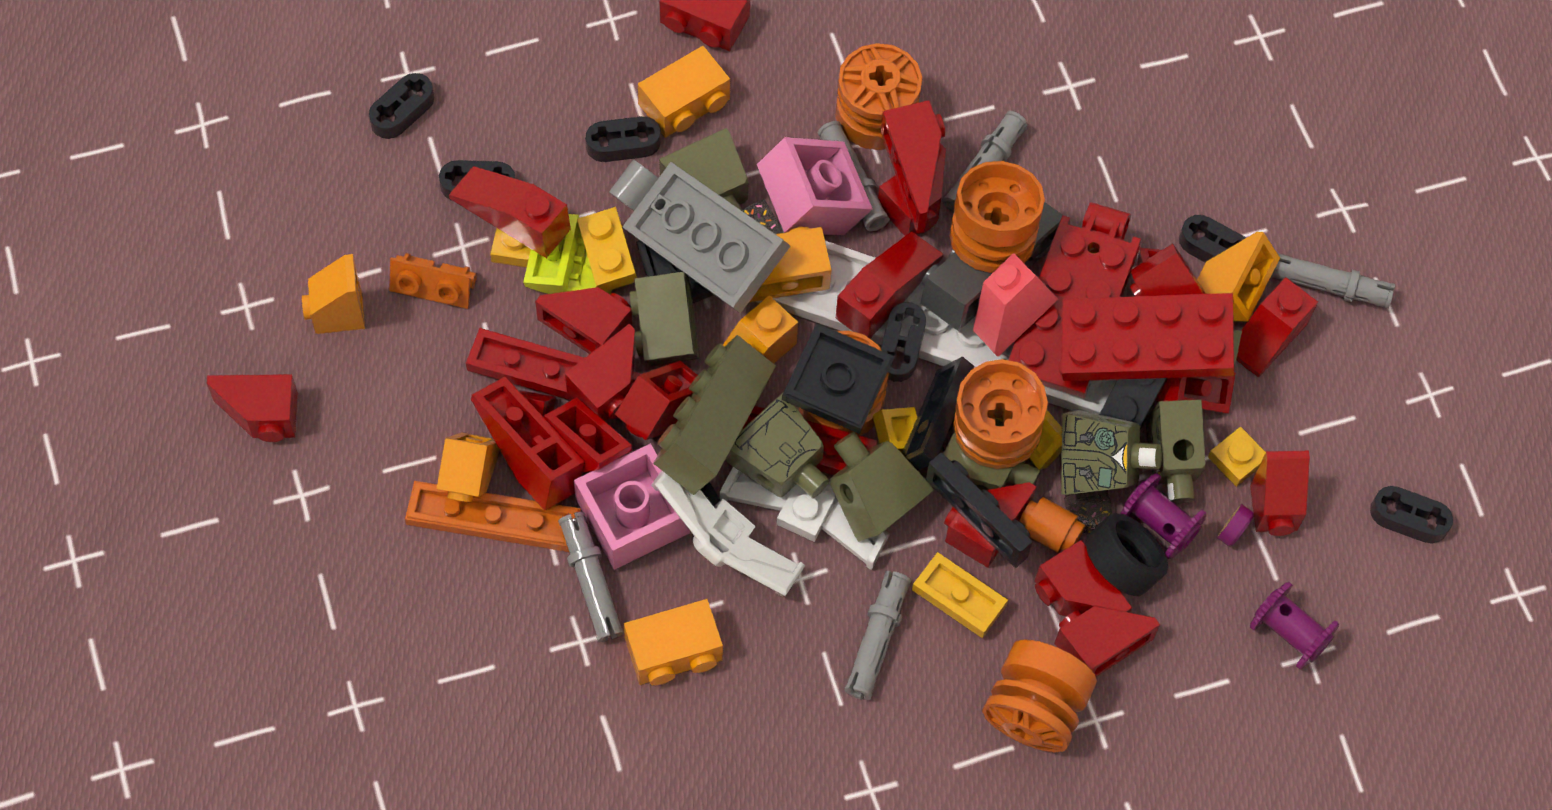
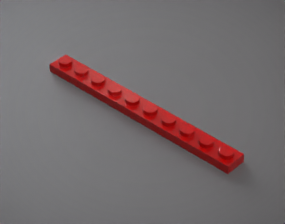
M479 328L466 361L467 371L498 380L506 377L512 384L573 400L566 390L565 373L585 357ZM634 372L633 384L641 373ZM754 406L742 430L765 408ZM807 421L824 445L823 459L815 467L821 472L835 475L847 465L834 445L850 433ZM857 435L866 449L878 443V440Z

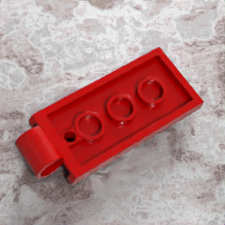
M1091 202L1085 213L1082 228L1070 225V217L1063 215L1061 217L1039 279L1058 300L1015 341L1008 359L1009 361L1021 363L1035 372L1046 387L1084 399L1087 395L1092 380L1063 381L1062 379L1063 299L1123 296L1141 244V238L1134 236L1131 242L1124 241L1130 223V213ZM1092 248H1096L1099 250V252L1093 254L1090 253L1089 250Z

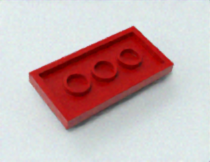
M1233 293L1063 299L1061 364L1063 381L1234 376Z

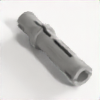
M1008 111L993 133L986 135L982 140L981 149L942 200L945 202V207L952 213L955 211L954 206L960 180L971 168L984 162H1006L1012 154L1011 148L1028 127L1027 121L1022 115L1014 111Z
M831 121L824 124L818 130L820 139L845 142L872 206V210L862 219L867 231L881 229L889 222V217L876 195L877 186L874 180L868 179L840 122Z
M1277 253L1280 260L1270 278L1283 280L1286 277L1294 284L1343 296V300L1352 302V299L1389 309L1395 289L1394 283L1362 276L1360 271L1352 269L1351 272L1337 270Z
M576 512L574 513L575 518L572 519L571 514L560 518L558 522L570 552L567 560L570 567H575L597 634V641L606 642L608 641V636L612 640L623 635L624 631L621 628L599 562V558L602 556L600 548L593 544L585 520V513Z
M891 571L885 572L876 602L869 607L867 616L870 617L868 626L857 653L851 675L844 689L847 694L863 700L864 697L865 700H871L875 682L882 667L895 627L900 626L902 620L900 611L911 584V579L902 573L893 571V574Z

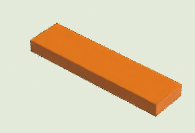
M414 481L405 516L406 525L569 552L558 520L571 514L572 519L575 518L574 513L581 512V508L556 504L544 511L534 500L485 493L479 497L474 496L473 502H464L448 498V491L436 489L437 484Z

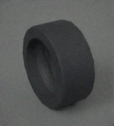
M1113 513L1107 516L1087 535L1085 545L1088 556L1095 568L1115 588L1128 595L1140 597L1167 574L1168 562L1158 541L1139 522L1125 514Z

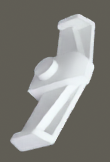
M733 467L720 491V500H730L779 510L780 513L777 517L776 525L815 542L822 529L862 560L870 570L873 569L890 536L887 531H883L880 535L858 542L831 488L830 481L826 488L813 499L797 484L785 496L778 497Z
M663 471L659 473L651 484L656 491H660L694 535L693 544L697 551L717 567L726 564L776 591V594L780 596L787 595L805 568V564L802 562L796 564L749 538L755 525L726 500L722 499L713 506L701 490L693 495Z

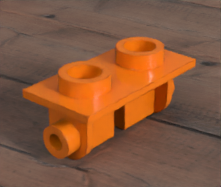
M405 253L404 256L397 255L396 258L391 257L389 291L461 308H469L470 288L474 289L477 280V273L470 272V267L465 266L462 268L442 263L441 267L437 268L435 267V261L414 257L409 253Z

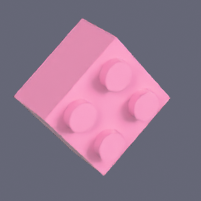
M784 137L757 164L784 233L797 227H809L810 229L822 227L823 235H845L872 210L867 194L843 141Z
M651 444L629 453L599 470H594L574 480L576 501L582 512L585 513L590 527L614 570L690 534L688 527L660 491H656L651 486L662 471L653 464L657 454Z

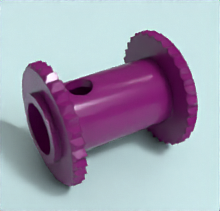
M1153 474L1133 491L1120 514H1125L1130 518L1135 515L1171 545L1165 555L1168 559H1171L1179 552H1182L1193 541L1201 530L1207 515L1204 510H1201L1193 518L1156 489L1161 476Z
M1286 582L1279 589H1275L1255 612L1256 616L1250 623V628L1254 631L1264 622L1303 655L1296 664L1297 668L1303 669L1309 662H1314L1334 638V633L1339 627V623L1335 620L1326 629L1287 597L1293 585L1290 582Z

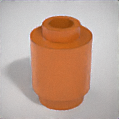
M1042 497L1038 503L1031 500L1019 520L1020 523L1025 525L1031 539L1057 553L1077 543L1086 527L1084 523L1078 521V515L1045 497Z

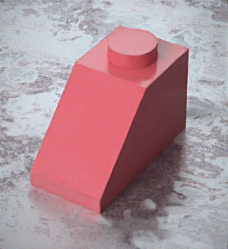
M1013 253L983 282L973 331L999 357L1058 298Z

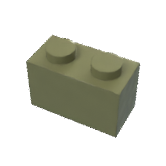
M684 272L636 278V290L630 291V304L633 315H639L641 331L635 332V346L638 356H644V361L651 366L700 359L690 278Z

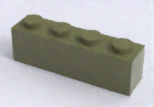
M738 335L726 346H723L721 343L717 344L704 361L709 366L708 369L701 371L689 387V390L693 392L692 397L688 396L673 415L678 420L677 423L669 426L657 443L662 449L653 464L693 495L718 474L776 367L775 364Z

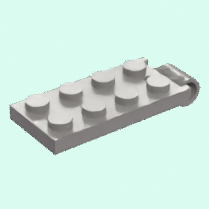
M633 159L609 191V193L634 211L622 226L626 231L740 314L790 248V245L672 162L669 163L658 178Z

